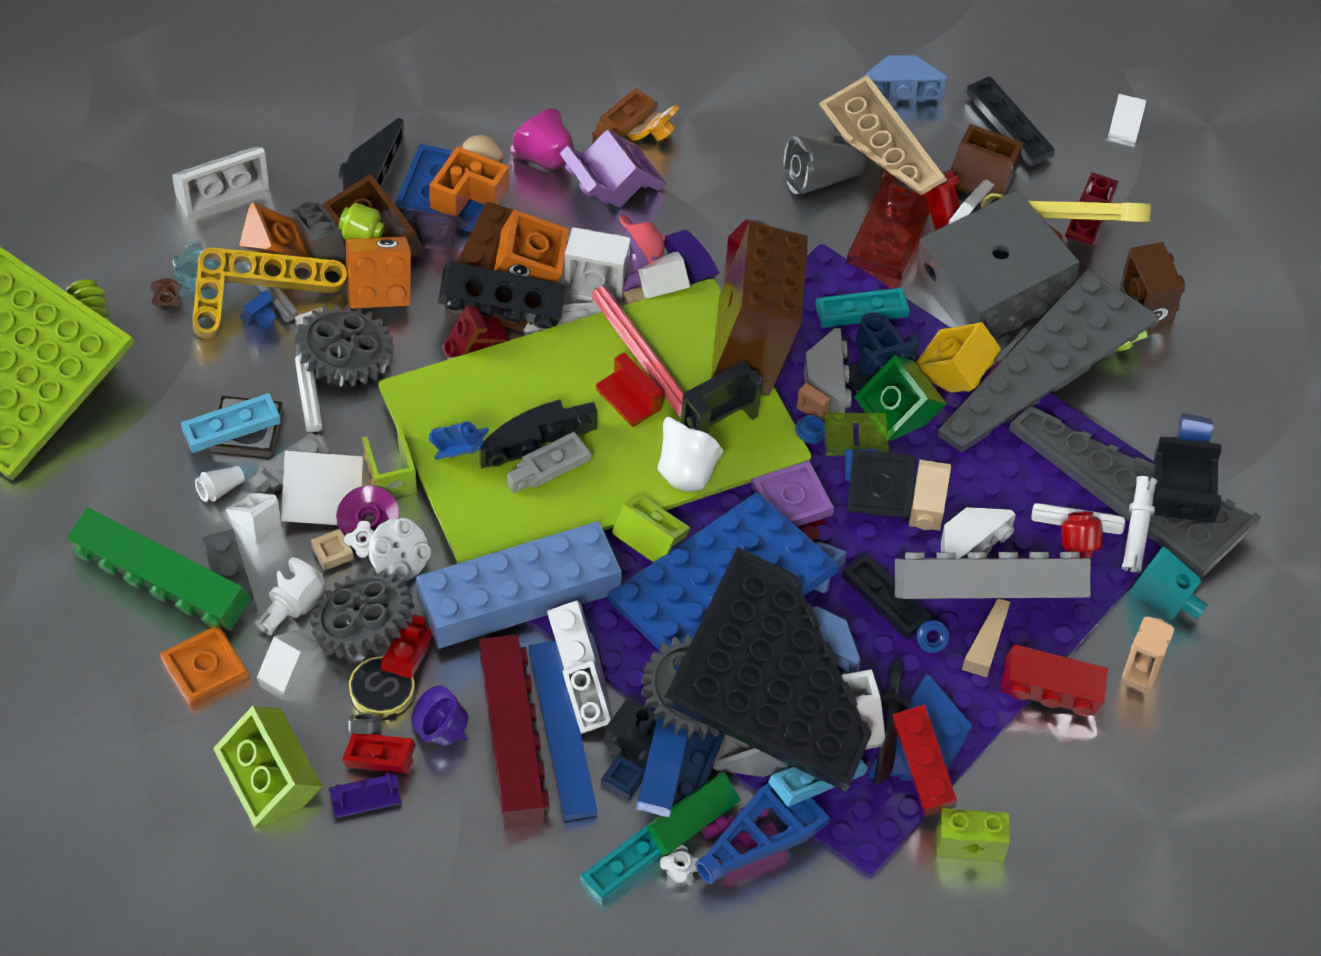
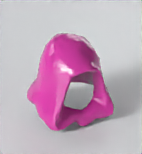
M550 108L528 119L513 135V145L510 148L511 155L514 158L531 162L550 171L557 170L566 165L567 163L560 153L567 146L574 149V143L570 132L562 123L561 113L557 109Z

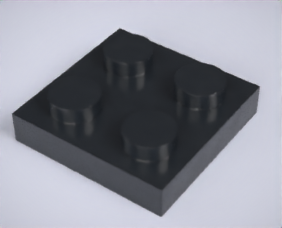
M853 449L847 513L909 519L916 456Z

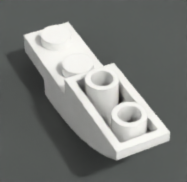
M574 601L548 610L547 613L564 666L563 676L581 734L607 726L612 719L607 686L593 634L589 633L581 603Z

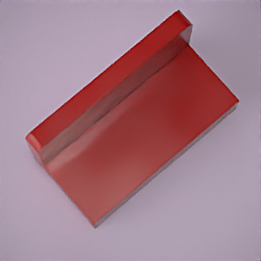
M625 352L614 358V373L596 384V390L632 427L662 410L663 391Z

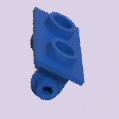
M469 421L450 425L449 428L447 426L434 428L429 434V441L439 450L434 459L453 458L457 455L475 453L483 445V438L489 429H477Z

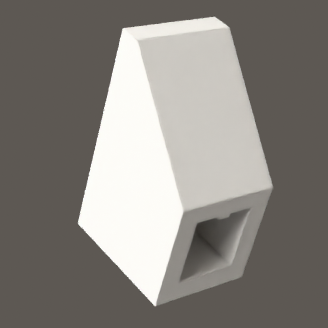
M872 670L841 675L844 682H848L858 703L856 708L863 722L867 721L872 732L866 749L881 747L885 738L881 697Z

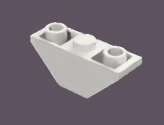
M966 507L944 525L941 552H956V558H968V552H987L988 555L992 546L999 541L1001 543L1005 542L1014 531L1013 523L1016 514L1012 510Z

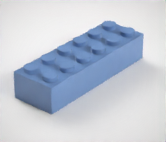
M599 521L416 576L417 597L436 645L440 649L548 615V610L574 601H579L582 605L607 597L608 593L621 585L622 571Z

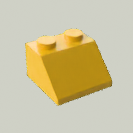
M983 322L945 328L937 332L916 361V364L931 383L951 393L969 392L979 385L981 377L994 364V359L1001 351V348Z

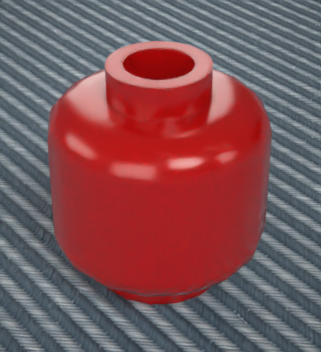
M1072 512L1068 514L1067 519L1062 521V546L1066 552H1080V558H1092L1093 552L1103 547L1102 522L1098 517L1093 516V512Z

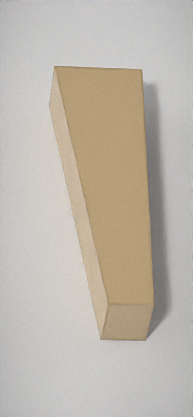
M997 599L964 659L962 670L983 677L988 676L1010 602Z

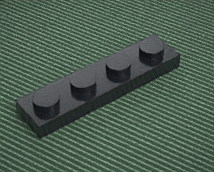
M991 76L967 86L966 94L1003 136L1024 143L1021 157L1030 167L1054 157L1055 148Z

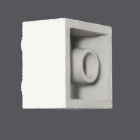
M572 227L565 251V292L592 297V292L595 288L605 286L617 302H622L623 292H625V281L629 276L631 238L618 234H607L590 229Z

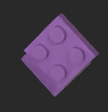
M608 129L584 154L569 146L560 153L567 163L565 165L566 170L580 180L579 187L589 197L596 196L606 205L611 203L621 208L641 186L644 188L649 186L660 191L667 184L638 145Z

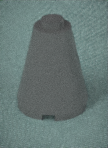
M802 136L793 137L794 140H789L784 150L783 166L784 170L789 169L790 178H787L786 182L794 194H805L860 176L867 164L865 154L853 146Z

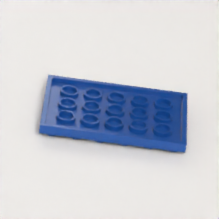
M756 492L607 595L609 602L660 650L662 643L667 644L671 648L674 637L681 644L684 643L685 637L688 634L693 640L737 547L797 575L803 597L838 573L839 568L836 561Z

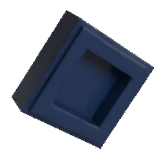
M618 755L601 778V785L630 800L642 783L645 769Z

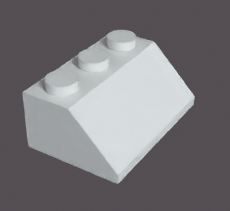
M261 147L239 151L235 154L172 174L175 194L187 218L269 190L265 151Z

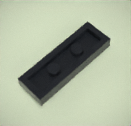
M864 554L843 570L842 578L906 640L917 633L922 623L931 620L932 616L914 599L895 597V580L868 554Z

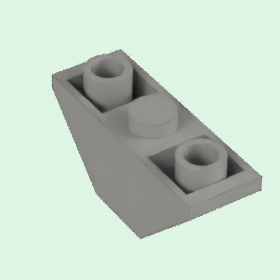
M834 328L808 350L804 365V382H807L831 398L829 414L837 420H844L845 408L851 407V390L845 389V383L849 382V365H843V359L847 358V341L841 340V328Z

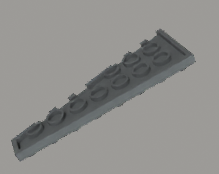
M1087 269L938 429V436L963 453L989 436L990 431L1006 421L1010 422L1015 419L1016 414L1030 405L1033 407L1038 404L1042 397L1053 390L1056 392L1090 370V366L1105 356L1108 358L1120 346L1128 341L1132 342L1137 339L1138 335L1151 326L1154 328L1159 323L1160 316Z
M1029 406L1010 423L1009 431L1130 522L1131 512L1129 511V506L1134 501L1136 479L1138 476L1149 477L1148 481H1150V478H1153L1154 464L1138 456L1133 459L1119 452V447L1112 444L1108 447L1091 439V434L1085 431H1074L1062 424V420L1032 406ZM1228 499L1225 502L1221 500V507L1215 523L1152 515L1150 516L1147 536L1161 547L1167 548L1182 563L1202 578L1259 524L1261 516L1255 512L1251 515L1234 507L1235 503Z

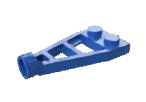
M767 783L759 789L708 853L695 862L696 869L705 882L713 884L729 872L805 842L827 826L830 817L812 798L787 807L773 787ZM771 808L788 828L786 831L774 836H766L755 825V821L765 809ZM746 831L758 846L744 854H739L730 842L740 832Z

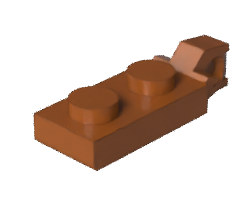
M635 88L600 116L596 130L592 133L593 140L591 144L607 129L624 137L657 110L658 102Z

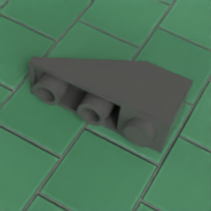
M306 202L301 204L299 208L291 210L311 258L335 260L346 265V253L341 231L319 202Z

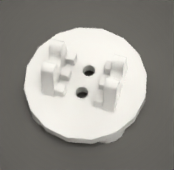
M407 518L389 519L380 524L373 532L369 543V558L375 571L380 573L382 570H385L388 576L395 573L398 580L408 581L417 576L431 556V548L423 531Z

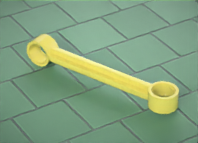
M996 193L987 195L982 200L980 209L989 205L994 199H1001L1006 195ZM1027 200L1044 219L1150 222L1151 204Z

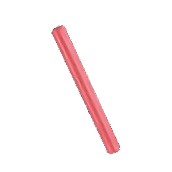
M605 286L595 288L592 292V299L653 382L663 391L664 397L681 418L683 390Z

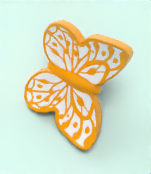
M675 104L663 113L656 112L651 114L644 120V124L636 126L627 134V137L631 141H636L644 138L651 132L657 141L664 139L675 129L670 119L677 112L679 106Z

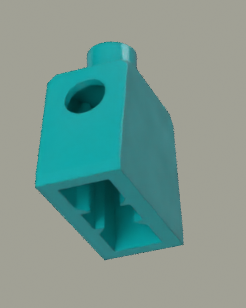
M1164 546L1128 593L1129 596L1168 620H1173L1180 609L1197 620L1208 606L1207 603L1193 594L1201 583V579Z

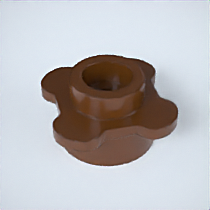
M170 278L154 281L151 284V290L154 292L152 303L157 307L162 305L179 306L182 303V298L179 296L180 283Z

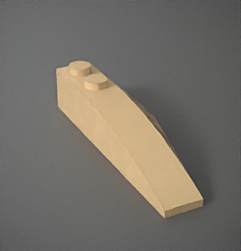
M868 75L819 103L824 113L845 141L920 195L946 181L943 173Z

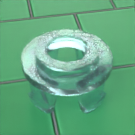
M200 240L185 242V254L180 258L174 255L172 259L175 281L179 282L182 288L189 291L196 290L197 272H192L191 278L188 277V274L192 269L198 267V259L203 251ZM213 258L207 259L203 263L209 270H216L220 267L219 261Z

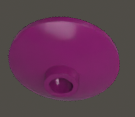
M369 485L358 487L346 494L337 508L336 521L338 528L341 529L345 537L347 533H352L357 528L358 523L364 521L367 516H374L375 520L373 523H370V528L375 531L385 521L399 519L398 504L395 498L381 487ZM362 537L360 541H366V537Z

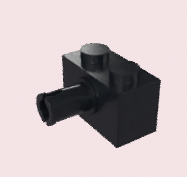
M626 699L605 727L604 745L615 755H624L645 769L657 719L653 720L654 713L651 709L646 711V706H638Z

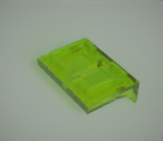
M886 413L824 414L826 456H845V450L877 449V452L888 453ZM853 423H858L859 446H854Z

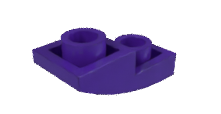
M685 229L665 236L664 244L668 254L678 251L682 256L691 284L713 279L720 273L709 253L688 230Z

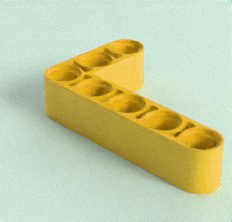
M214 247L207 248L202 251L198 259L192 323L193 331L202 339H211L218 333L224 282L336 293L344 287L347 270L342 263L335 260ZM213 258L219 261L220 267L216 270H209L203 263L207 259ZM243 261L249 264L251 269L247 273H239L235 270L234 265ZM268 265H276L281 273L272 277L266 274L264 268ZM299 268H305L310 272L311 276L306 280L297 278L294 272ZM329 271L337 272L340 276V281L336 283L327 281L325 273ZM210 287L215 289L218 295L214 299L208 300L201 295V291ZM202 317H210L215 322V325L210 329H204L199 326L198 321Z

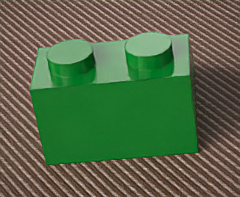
M894 355L854 397L886 441L889 442L927 425L946 405V402L913 360Z

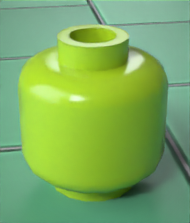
M355 203L350 208L345 207L338 229L342 230V236L345 240L381 238L385 223L380 222L381 215L377 209Z

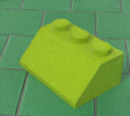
M252 706L213 748L254 827L264 826L303 808L323 787L281 708Z

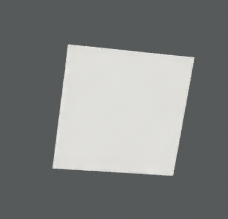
M285 451L281 521L337 525L336 513L341 500L350 491L362 486L363 457Z

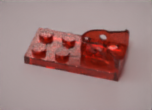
M883 169L881 185L847 254L846 264L902 281L931 217L925 193L920 195L914 190L896 185L897 179L890 172Z

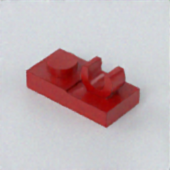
M416 614L413 615L412 622L406 621L409 626L408 628L400 629L401 637L395 638L382 658L381 670L412 679L434 641L430 628L425 627L426 618Z
M352 733L342 762L346 768L409 774L414 762L412 755L416 744L413 738Z

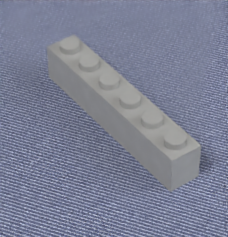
M905 552V559H895V597L902 599L1090 597V559L1080 558V552H1060V558H1049V552H1029V558H1018V552H999V558H987V552H968V558H956V552H936V558H925V553Z

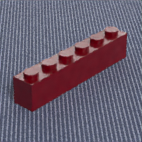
M518 635L479 639L480 661L504 828L542 824L544 823V810H550L548 790H541L540 781L545 780V769L543 760L537 761L536 752L541 751L539 731L533 732L532 723L537 722L535 703H528L527 694H532V682L530 674L524 675L523 666H528L526 646L520 647Z

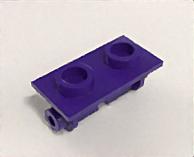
M385 773L384 776L343 785L336 784L334 787H329L335 818L402 804L397 775L395 773Z

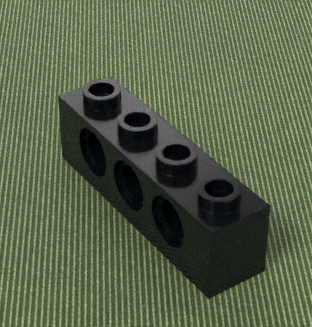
M448 261L443 268L438 304H443L445 308L452 311H462L466 306H477L482 317L498 315L503 316L508 322L521 323L523 320L533 322L535 327L548 329L552 326L555 327L561 320L566 285ZM465 286H474L478 290L479 296H470L466 292ZM495 292L505 293L508 297V302L498 301L495 297ZM524 298L534 299L537 303V308L528 307L525 304Z

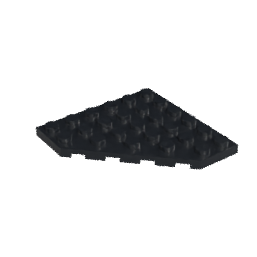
M737 547L662 704L846 792L852 782L872 732L867 721L863 722L856 708L858 705L848 682H844L837 668L839 663L829 642H825L819 630L820 623L810 602L806 603L801 593V584L797 575Z

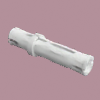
M1138 476L1136 479L1134 501L1129 506L1131 519L1124 560L1121 567L1125 571L1131 568L1130 572L1135 573L1142 572L1150 516L1154 515L1155 511L1152 503L1157 480L1150 478V481H1148L1149 477Z

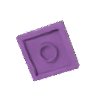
M810 461L752 478L751 486L754 492H758L796 527L833 515L834 507Z

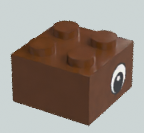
M1164 242L1129 249L1120 287L1123 293L1160 316L1159 323L1155 326L1159 327L1173 324L1176 312L1180 308L1179 303L1182 293L1185 292V281L1181 275H1178L1172 253H1168Z

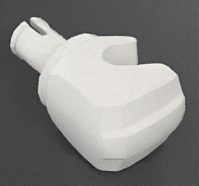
M292 557L288 563L290 571L295 574L294 578L287 580L280 571H277L278 587H274L269 592L272 604L255 621L256 626L262 632L272 635L287 615L293 618H298L301 614L305 615L317 605V600L323 598L325 582L322 574L316 568L298 558Z

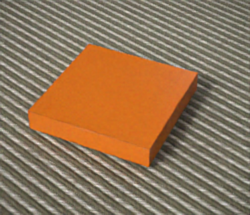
M220 626L218 629L210 628L160 653L161 660L190 707L250 678L248 670Z

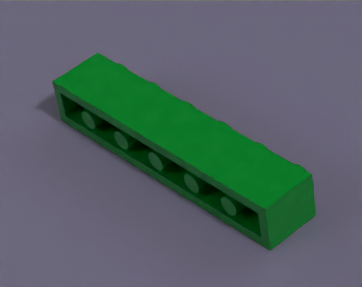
M89 507L86 508L66 538L74 547L72 552L77 557L86 562H89L90 559L99 562L98 566L111 575H114L116 572L124 575L123 579L138 589L141 585L149 588V593L160 601L165 602L167 598L175 602V607L187 615L191 616L195 612L202 616L201 620L214 629H218L221 626L231 631L251 600L242 586Z

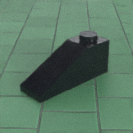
M397 118L351 152L347 162H343L339 170V179L342 180L343 191L369 174L373 175L381 187L383 186L405 139L404 119Z

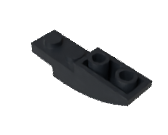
M556 400L530 409L512 418L483 441V445L479 449L481 469L490 466L497 467L507 462L522 459L523 456L540 449L541 443L554 442L572 432L584 435L590 431L597 430L598 411L595 403L590 402L564 409L561 400Z

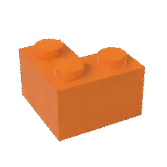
M457 146L429 185L430 208L457 218L469 199L484 205L486 202L499 205L509 191V166Z

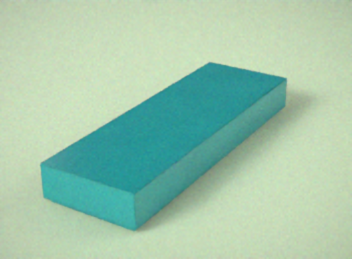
M903 288L816 298L815 302L821 328L860 323L861 318L867 313H879L889 320L909 317L910 311Z
M645 826L580 875V882L603 904L666 855H662Z

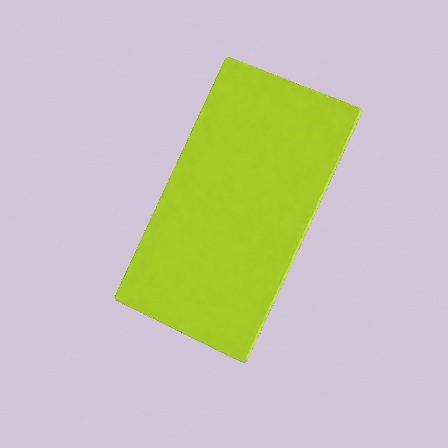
M707 279L691 284L690 288L621 306L684 393L711 379L719 295L721 293V289L714 279ZM603 312L386 378L379 382V390L396 428L403 429L415 470L458 564L599 521L603 531L613 528L623 504L640 493L662 509L668 510L750 483L752 478L810 461L811 454L804 441L796 434L795 424L773 387L770 396L760 395L759 413L756 419L751 420L743 410H739L709 427V435L719 443L723 449L722 458L716 463L714 472L706 486L701 490L683 492L673 488L658 471V463L662 454L664 439L663 422L665 418L671 417L678 422H681V418L662 394V410L632 427L596 390L598 382L614 373V358L623 352L651 379ZM556 400H561L564 409L594 402L598 411L597 430L590 431L584 435H578L592 453L591 461L540 486L537 485L535 488H530L528 485L525 489L515 493L506 484L507 473L515 470L516 465L522 459L507 462L497 467L490 466L481 469L479 450L473 454L467 453L453 458L447 457L435 460L434 457L439 450L429 441V434L434 428L445 426L449 428L450 425L465 421L471 422L477 429H489L483 438L484 441L496 429L512 418L530 409ZM552 442L541 443V448Z

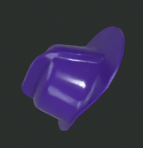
M442 685L434 686L427 690L414 706L411 716V724L417 734L425 742H434L442 746H449L457 739L463 741L468 739L464 730L469 716L457 698L448 688Z

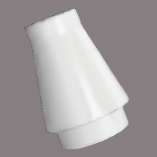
M236 465L231 468L202 472L200 477L195 479V486L203 501L211 500L214 502L237 485L244 483L245 478L241 468Z

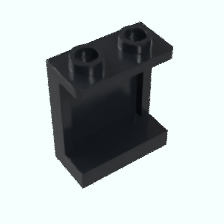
M742 361L683 393L680 423L689 429L709 434L710 426L739 410H743L751 420L756 419L759 413L762 387L760 375L756 370H751Z
M1177 437L1159 438L1154 453L1153 478L1157 480V484L1155 486L1152 506L1155 507V516L1215 523L1221 507V495H1218V461L1222 451L1221 444L1208 441L1185 440Z

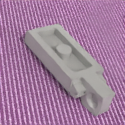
M311 432L263 464L257 470V474L249 479L250 491L252 493L265 494L271 489L274 491L280 489L283 492L285 451L331 454V451Z
M572 432L523 456L522 461L516 465V469L507 473L506 484L513 493L525 489L528 485L530 488H535L537 485L540 486L591 461L592 453L578 435Z

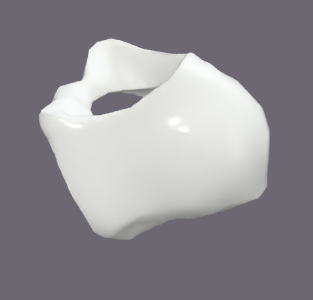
M666 417L663 422L664 439L658 471L677 490L683 492L701 490L706 486L713 474L716 463L722 458L723 449L709 434L689 429L673 418Z

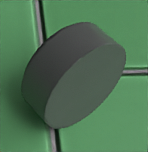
M357 713L348 718V731L351 733L372 734L382 730L381 716L378 714Z

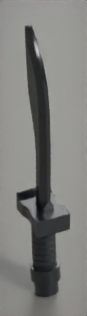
M893 660L887 673V692L880 696L882 707L887 709V727L884 742L878 754L874 784L876 785L883 783L889 778L895 762L897 734L893 726V714L909 708V699L906 700L900 697L901 680L905 672L904 663L901 660Z

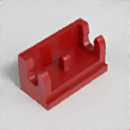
M950 170L943 172L946 178L945 182L925 193L935 231L949 225V220L960 207L954 186L960 181L959 175L954 176L953 171Z

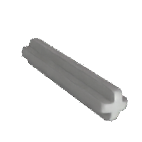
M242 261V268L247 273L251 268L249 264ZM264 268V271L266 272V274L269 275V276H271V275L268 273V271ZM257 286L261 292L267 289L274 297L272 306L284 321L291 322L295 319V316L299 315L297 307L281 288Z

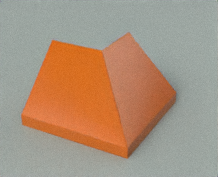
M255 202L249 206L239 244L240 247L253 252L311 258L295 219Z

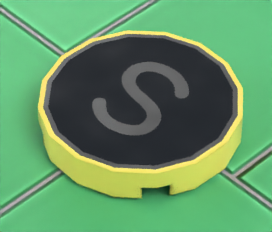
M384 656L370 658L360 663L352 672L349 689L353 704L360 712L375 713L381 716V718H388V715L394 713L397 715L403 712L412 702L415 693L414 678L409 679L381 670V661Z

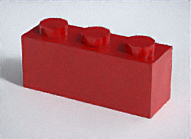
M1014 644L1004 659L1000 692L1010 694L1012 698L1018 700L1030 699L1038 701L1049 708L1062 707L1073 710L1077 715H1094L1104 704L1108 668Z
M925 704L893 714V726L924 817L939 813L942 808H955L957 798Z

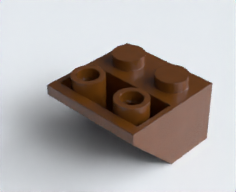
M970 124L960 142L950 170L953 171L954 176L959 175L960 181L954 185L955 189L972 194L982 181L987 179L994 184L987 195L992 193L1004 195L1019 166L1024 143Z

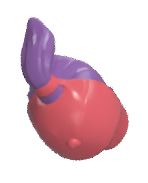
M623 214L619 217V220L626 227V237L631 238L630 263L633 273L626 278L624 291H628L631 288L642 286L638 269L663 256L665 236L661 235L653 223L641 222L634 224Z

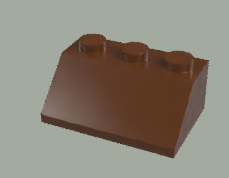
M369 174L322 204L324 210L337 227L345 207L350 208L353 204L359 203L377 209L381 215L380 222L385 223L381 238L406 237L411 250V258L423 251L416 231L372 174Z

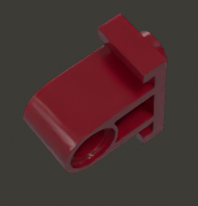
M466 306L445 341L443 350L445 356L451 359L510 341V338L499 318L481 317L477 306Z

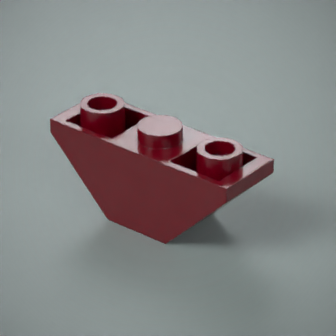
M1091 172L1079 202L1112 203L1119 181ZM1071 219L1065 237L1094 246L1099 239L1106 220Z

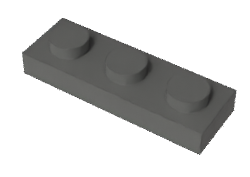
M233 529L202 537L211 571L242 586L251 598L240 617L258 613Z

